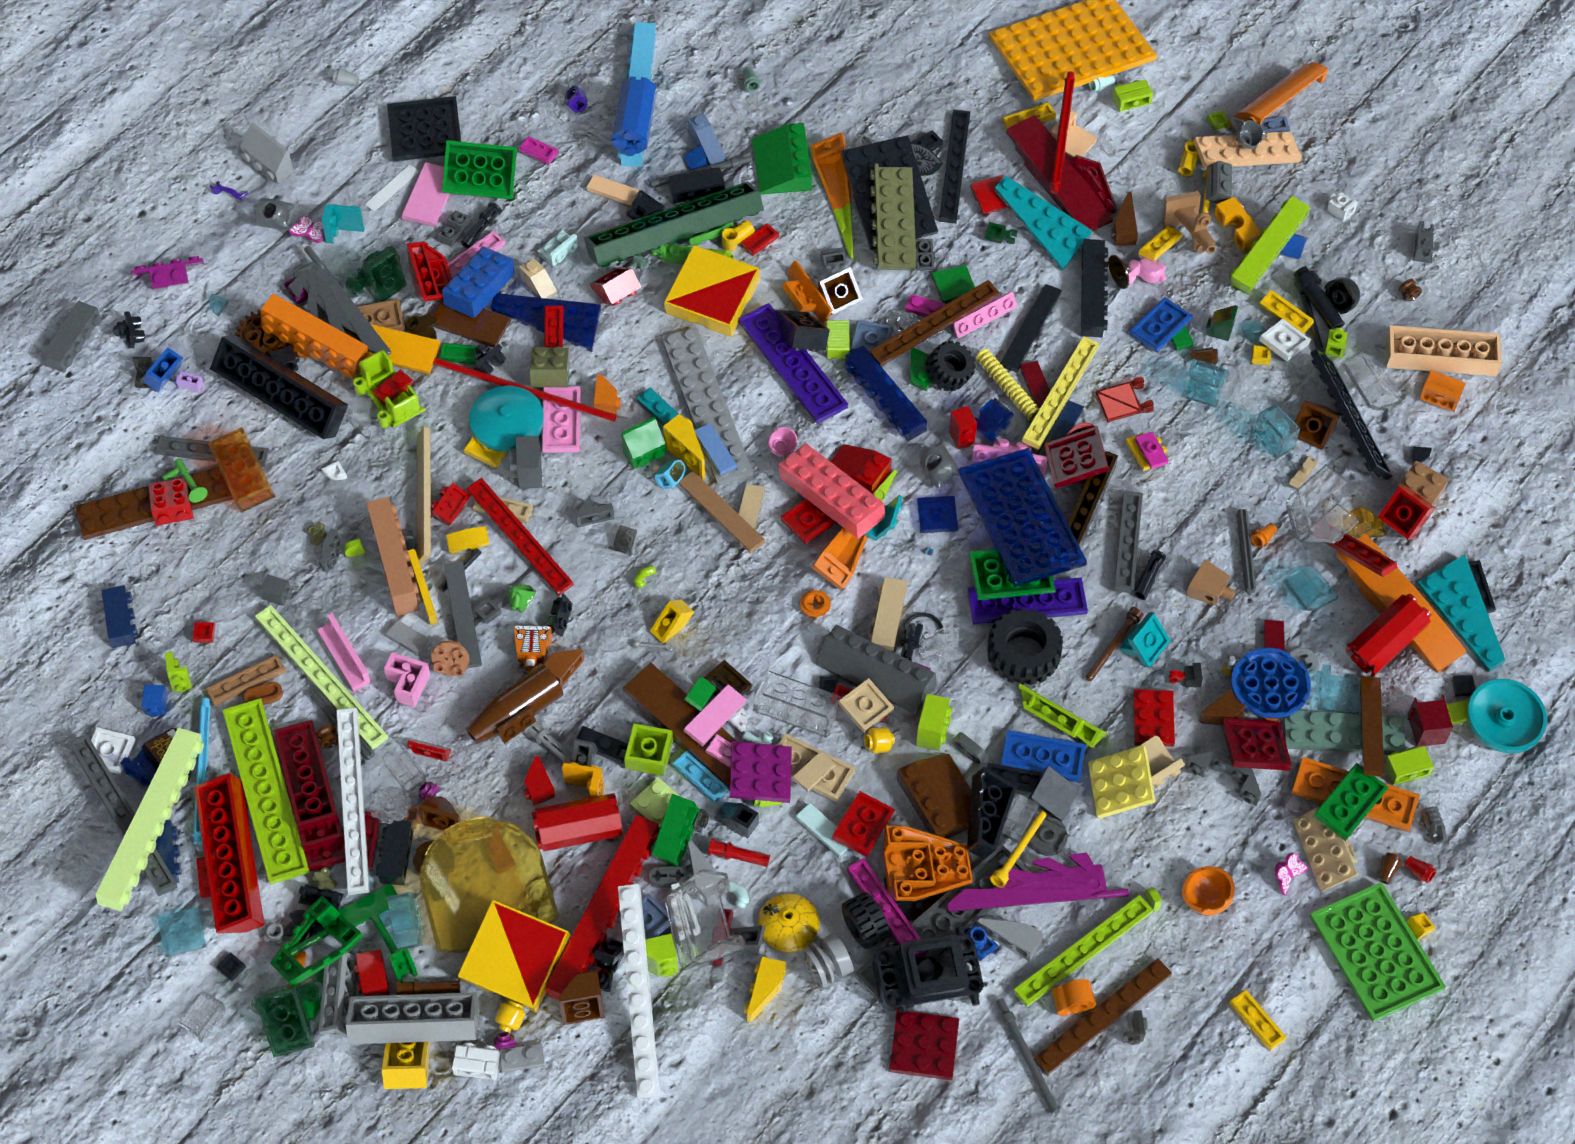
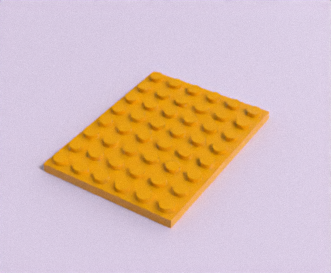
M1085 0L989 32L990 40L1033 101L1063 92L1065 78L1069 71L1075 73V88L1093 82L1097 77H1107L1157 60L1155 51L1116 0Z

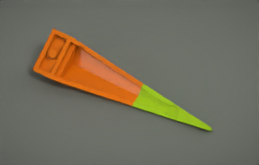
M841 132L812 144L811 151L848 254L853 259L850 184L840 152L847 150L845 136Z
M897 469L873 493L882 502L897 473ZM842 528L819 553L811 567L840 591L843 590L854 574L868 537L863 535L857 539L846 529Z

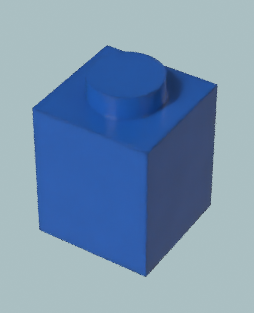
M144 685L141 706L145 715L152 717L165 715L168 693L164 685Z

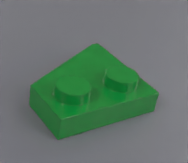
M912 348L910 385L927 392L932 384L931 378L928 379L927 377L928 372H925L927 367L925 362L929 354Z

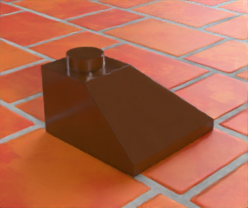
M1304 400L1289 434L1323 450L1342 414L1326 406Z
M429 796L420 805L419 809L424 826L462 836L463 830L459 815L446 798Z

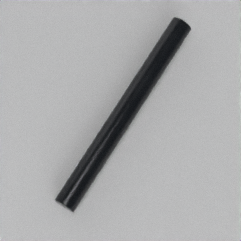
M1304 295L1301 299L1305 313L1314 320L1310 330L1315 347L1325 354L1310 300Z

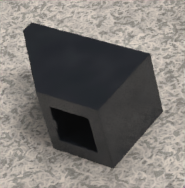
M725 802L714 819L748 839L759 824V813L742 803Z

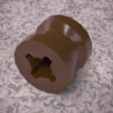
M1414 279L1406 280L1399 287V291L1405 294L1407 301L1415 300L1422 293V289L1416 286Z
M325 725L317 730L316 735L321 739L320 744L322 748L329 749L339 744L334 725Z

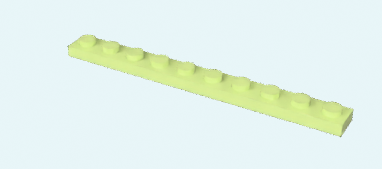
M272 605L255 616L262 627L337 710L357 708L359 735L372 749H375L388 739L387 734Z

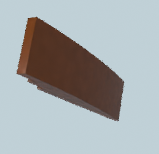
M650 662L623 687V691L637 703L639 709L651 718L652 723L657 728L672 730L673 742L684 751H688L723 782L730 791V767L705 751L716 734L730 743L736 740L723 727L703 747L686 734L684 728L701 711L685 700L687 694Z

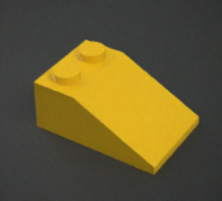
M678 414L663 426L666 449L678 460H682L687 468L694 471L704 480L705 460L693 424L688 418Z
M430 1042L385 1044L382 1064L384 1089L427 1088Z

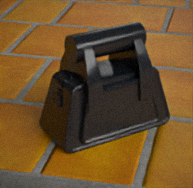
M639 190L632 203L631 210L627 212V216L632 220L641 218L639 214L644 217L665 210V207L643 190Z

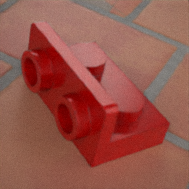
M453 482L449 487L445 485L439 493L441 496L439 501L435 500L431 504V518L436 516L448 526L453 523L471 496Z

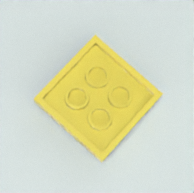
M1144 745L1088 762L1098 818L1156 802L1147 749Z

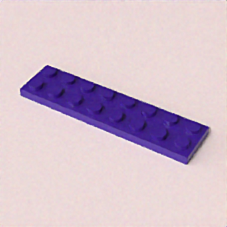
M770 303L738 318V323L816 424L848 408L846 400L807 350H793L785 342L776 311Z

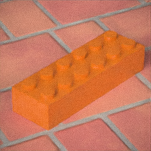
M274 293L261 308V328L266 333H272L282 342H288L297 350L309 354L313 359L322 361L329 368L340 371L347 378L355 379L357 378L356 375L361 373L359 362L368 356V346Z

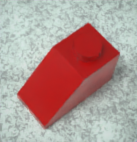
M536 756L524 780L525 789H523L526 800H531L533 806L555 797V790L539 756Z

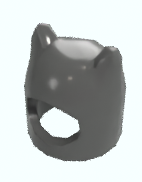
M262 197L256 211L257 225L274 229H289L290 225L287 223L289 212L294 209V205Z
M936 446L928 450L920 459L922 468L938 489H941L942 484L950 480L954 475H959V469L945 446ZM931 456H940L936 461L928 463V459Z

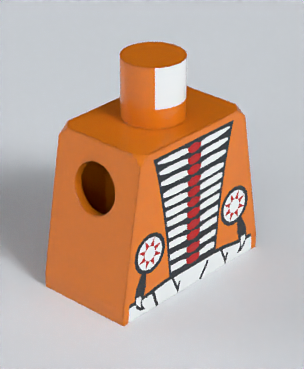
M514 626L518 662L525 663L524 669L531 671L536 667L537 663H542L548 656L552 641L551 627Z

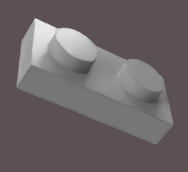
M542 1044L500 1050L502 1072L545 1067Z

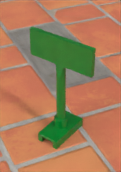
M390 883L338 910V912L355 927L367 920H372L391 953L387 957L395 977L403 982L402 977L413 973L415 977L418 973L408 948L404 947L398 950L379 917V914L402 903L399 895Z

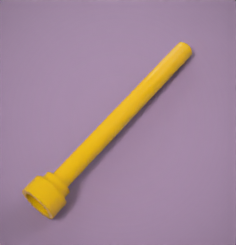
M1039 811L1003 867L995 870L990 877L991 882L995 886L1003 888L1008 882L1009 871L1045 819L1046 813L1044 811Z

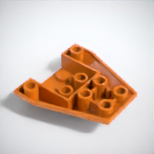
M907 826L885 827L883 862L887 890L896 901H916L973 882L967 845Z

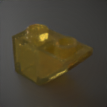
M1361 506L1342 515L1344 531L1355 538H1359L1365 533L1370 538L1385 536L1384 522Z

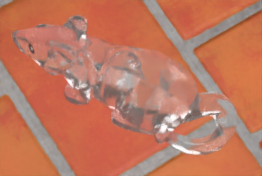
M894 309L889 310L885 316L886 321L889 324L895 325L899 333L920 321L914 313ZM900 315V317L896 319H893L891 316ZM942 330L938 332L937 334L933 335L925 341L928 342L930 339L938 337L939 335L943 334L944 331Z

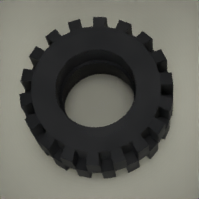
M945 341L939 344L927 357L925 372H928V379L931 378V383L933 385L936 384L937 388H944V391L951 390V392L956 389L959 390L974 374L976 364L973 362L975 358L971 356L972 352L968 351L965 345L961 346L960 342L948 341L947 343ZM945 361L951 363L956 371L951 370Z
M864 891L842 903V914L846 925L854 939L864 949H869L889 938V926L885 915L876 900L869 893Z

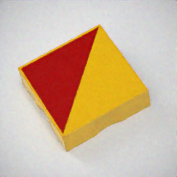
M694 245L664 302L666 314L688 322L701 324L710 330L732 337L739 324L738 318L742 317L746 304L751 300L761 280L760 268Z
M492 900L458 974V978L462 982L486 992L501 995L507 1000L537 1013L546 993L545 986L560 960L571 935L569 931Z

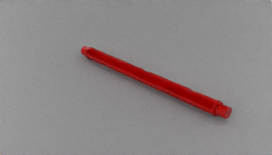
M1072 71L1067 72V77L1065 78L1050 182V192L1053 194H1057L1061 186L1062 167L1075 84V73Z

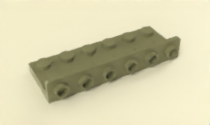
M874 164L873 169H870V180H873L871 197H874V203L871 204V213L875 215V219H872V230H875L873 247H876V253L873 254V263L876 264L877 270H916L912 167H879L878 164Z

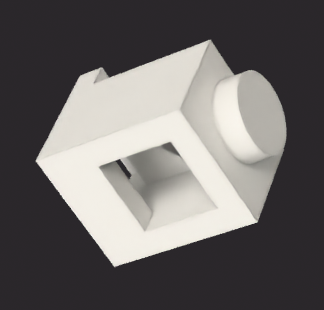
M1342 192L1338 195L1334 193L1328 199L1327 210L1344 222L1355 213L1357 201H1352Z

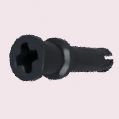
M489 202L488 208L480 213L477 223L461 240V244L465 248H470L486 227L494 223L493 220L496 216L502 213L500 206L494 202Z

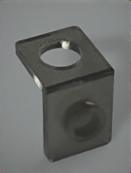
M133 357L137 371L135 388H151L147 384L141 383L140 379L145 376L147 370L153 365L152 358Z
M619 525L613 546H608V549L630 555L637 530Z

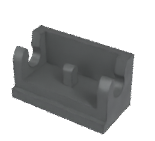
M1419 221L1415 232L1414 261L1432 263L1433 224L1430 225V228L1426 229L1424 228V221Z

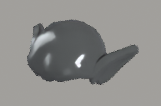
M1230 117V121L1236 131V141L1242 148L1253 150L1267 138L1266 132L1257 122Z

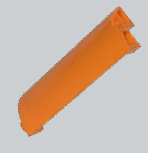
M1316 62L1300 65L1232 117L1244 121L1252 120L1262 125L1263 119L1315 80L1320 84L1323 83L1329 68Z

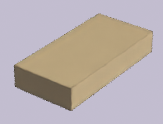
M820 751L793 776V780L806 792H809L835 767V763Z

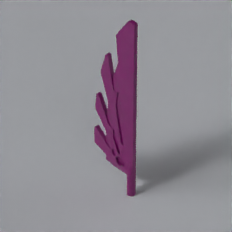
M1088 853L1070 854L1069 858L1078 865L1077 867H1066L1050 857L1033 860L1032 864L1049 871L1031 873L1011 868L1008 873L1009 880L1003 888L996 886L992 889H964L947 904V909L949 912L1127 897L1129 896L1128 888L1107 890L1103 866L1101 864L1094 865Z

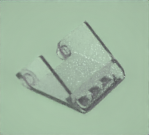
M702 869L666 897L667 915L679 964L682 968L696 967L739 953L746 948L744 938L736 934L731 936L721 900V896L727 894L730 890L727 873Z

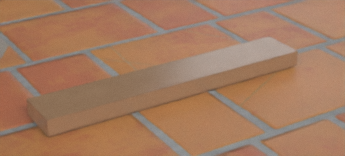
M694 471L680 480L679 485L750 554L765 543V539Z

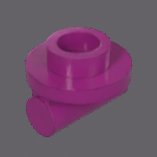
M425 782L419 788L418 796L424 802L429 796L435 797L440 787L433 782Z
M508 1032L499 1033L493 1039L494 1047L499 1052L501 1049L516 1047L515 1037Z

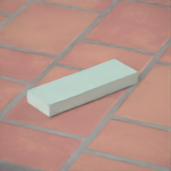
M811 803L796 815V819L838 857H841L849 849L832 839L837 826Z

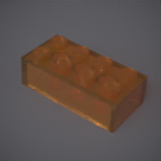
M243 427L208 442L241 513L276 497Z

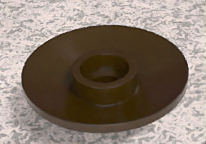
M1111 255L1108 259L1110 274L1114 282L1121 289H1126L1129 286V266L1126 263L1124 264L1117 255Z

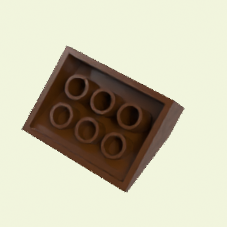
M950 754L918 760L898 769L897 781L928 833L949 839L968 830L971 788Z

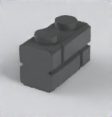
M1217 161L1213 165L1208 166L1206 200L1218 204L1232 198V164Z

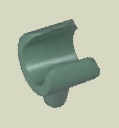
M637 256L634 262L626 268L633 269L638 266L644 269L647 266L646 259L642 256Z

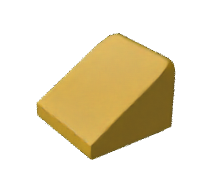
M1423 912L1411 916L1406 921L1417 940L1436 929Z

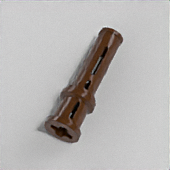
M415 979L408 982H401L400 980L396 982L397 995L461 992L460 980L420 982V980Z

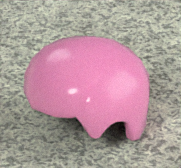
M788 427L776 428L768 439V448L779 457L789 456L797 446V435Z

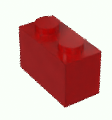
M965 406L951 411L949 433L958 449L967 448L975 444L977 421L970 408Z
M381 949L356 954L357 962L354 963L355 974L360 975V981L357 982L359 994L363 993V996L390 995Z

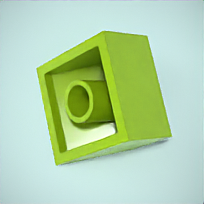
M672 933L646 939L648 971L657 977H670L677 973L678 960Z

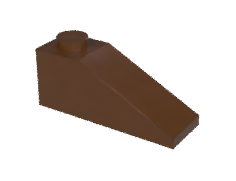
M1132 192L1127 193L1115 219L1114 227L1110 230L1111 239H1114L1115 246L1136 245L1138 230Z

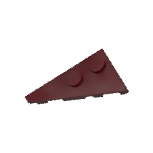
M1075 155L1072 161L1107 210L1114 214L1118 209L1101 163Z

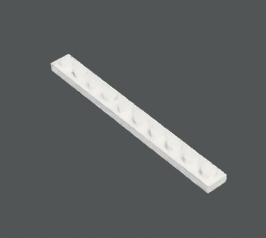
M357 708L337 710L347 887L348 894L354 895L370 893Z
M640 884L618 886L637 1098L660 1096L641 888Z

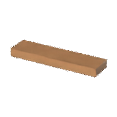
M276 654L205 689L215 707L244 693L249 688L261 685L285 673L286 670Z

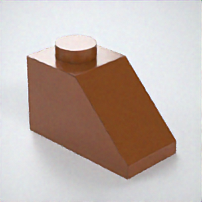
M576 649L553 653L542 664L553 673L562 688L584 662V651Z

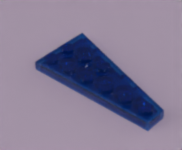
M500 293L493 297L491 311L521 321L523 325L536 327V330L545 333V306H563V339L572 342L575 346L580 345L587 348V351L593 352L601 304Z

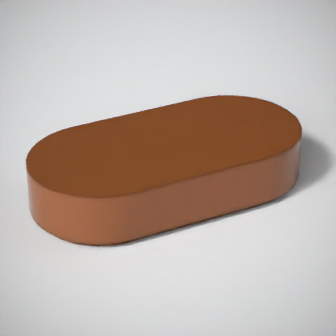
M269 682L246 690L243 694V700L247 703L261 698L264 706L279 701L283 696V690L279 683Z

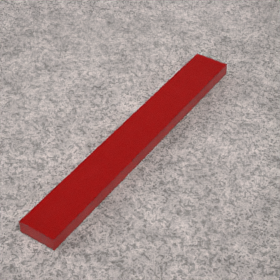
M482 477L466 488L467 492L558 596L574 585L573 581Z

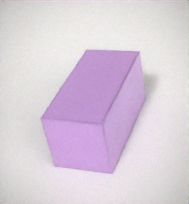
M180 371L176 379L178 387L200 392L204 384L201 376Z

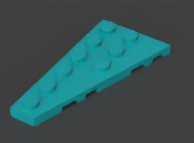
M1006 175L995 187V192L1007 206L1011 207L1015 212V216L1021 219L1025 224V228L1040 246L1047 250L1049 256L1057 262L1061 271L1066 268L1082 248L1083 240L1089 239L1093 233L1091 229Z
M1465 554L1418 581L1417 586L1488 672L1505 662L1504 654Z

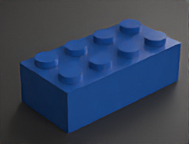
M483 246L442 290L444 306L475 318L515 274L513 258Z

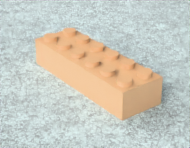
M1390 325L1386 336V368L1497 376L1502 365L1500 334Z

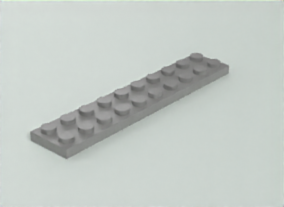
M694 327L661 336L695 429L711 423L737 464L736 469L720 475L705 452L717 486L753 476L749 460L697 328Z

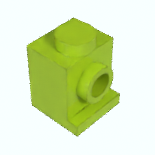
M1341 328L1330 329L1325 354L1343 358L1348 333L1344 332Z

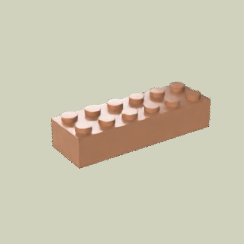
M389 497L366 502L396 616L419 611L418 603H421L395 503L391 504Z

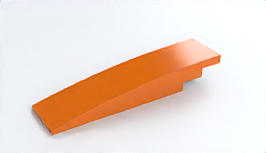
M1366 533L1357 539L1388 557ZM1337 552L1336 557L1348 569L1347 574L1360 587L1359 592L1380 614L1402 594L1407 595L1409 593L1416 598L1418 605L1430 611V625L1410 645L1437 673L1467 652L1435 610L1398 568L1381 577L1341 552Z

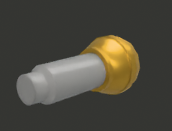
M1230 656L1227 663L1222 667V671L1226 676H1232L1236 662L1234 656Z

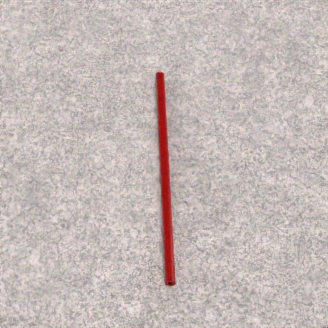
M440 358L434 359V365L500 386L520 387L528 390L538 398L615 422L617 417L616 414Z

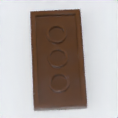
M442 300L433 315L437 321L432 327L494 348L505 333L511 318L485 308L475 318H472L444 306V300Z

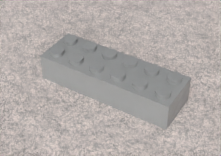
M477 992L350 997L346 1020L348 1044L476 1040L479 1014Z

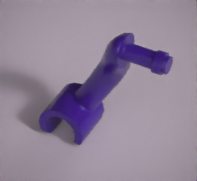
M219 181L216 182L217 187L210 185L211 192L215 195L224 191L238 200H242V197L249 194L248 191L239 194L234 189L222 186Z

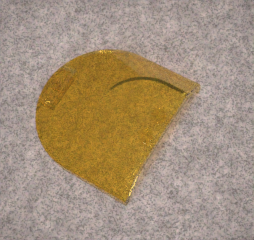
M477 817L458 822L443 831L444 834L436 841L434 840L425 853L426 857L420 871V885L437 952L463 953L469 951L492 900L550 924L559 918L544 861L537 844L519 826L509 821L494 820L493 817Z

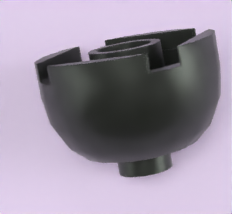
M1339 277L1333 279L1324 287L1326 289V296L1340 314L1348 313L1359 303L1360 289L1355 281L1350 278Z

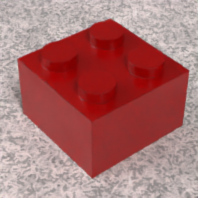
M1404 485L1398 487L1378 515V518L1408 540L1415 538L1436 507Z

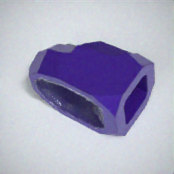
M572 85L567 90L565 101L568 107L575 113L585 110L588 100L582 89Z

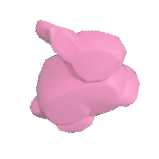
M1144 257L1140 261L1133 259L1128 264L1130 269L1129 285L1133 283L1136 276H1140L1147 283L1164 282L1166 280L1164 274L1166 266L1161 262L1151 261Z

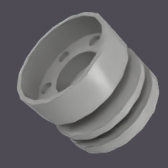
M835 933L820 939L821 948L816 943L810 945V948L805 947L801 949L805 967L820 988L827 986V981L829 983L834 982L833 972L839 978H842L854 971L851 958L844 944Z

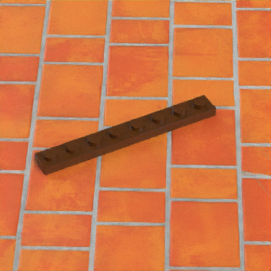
M988 279L870 350V355L882 367L999 296V291Z
M1157 958L1035 1056L1036 1064L1047 1076L1050 1075L1171 977L1172 972Z

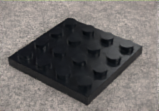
M456 96L387 104L393 162L445 156L446 140L461 142Z

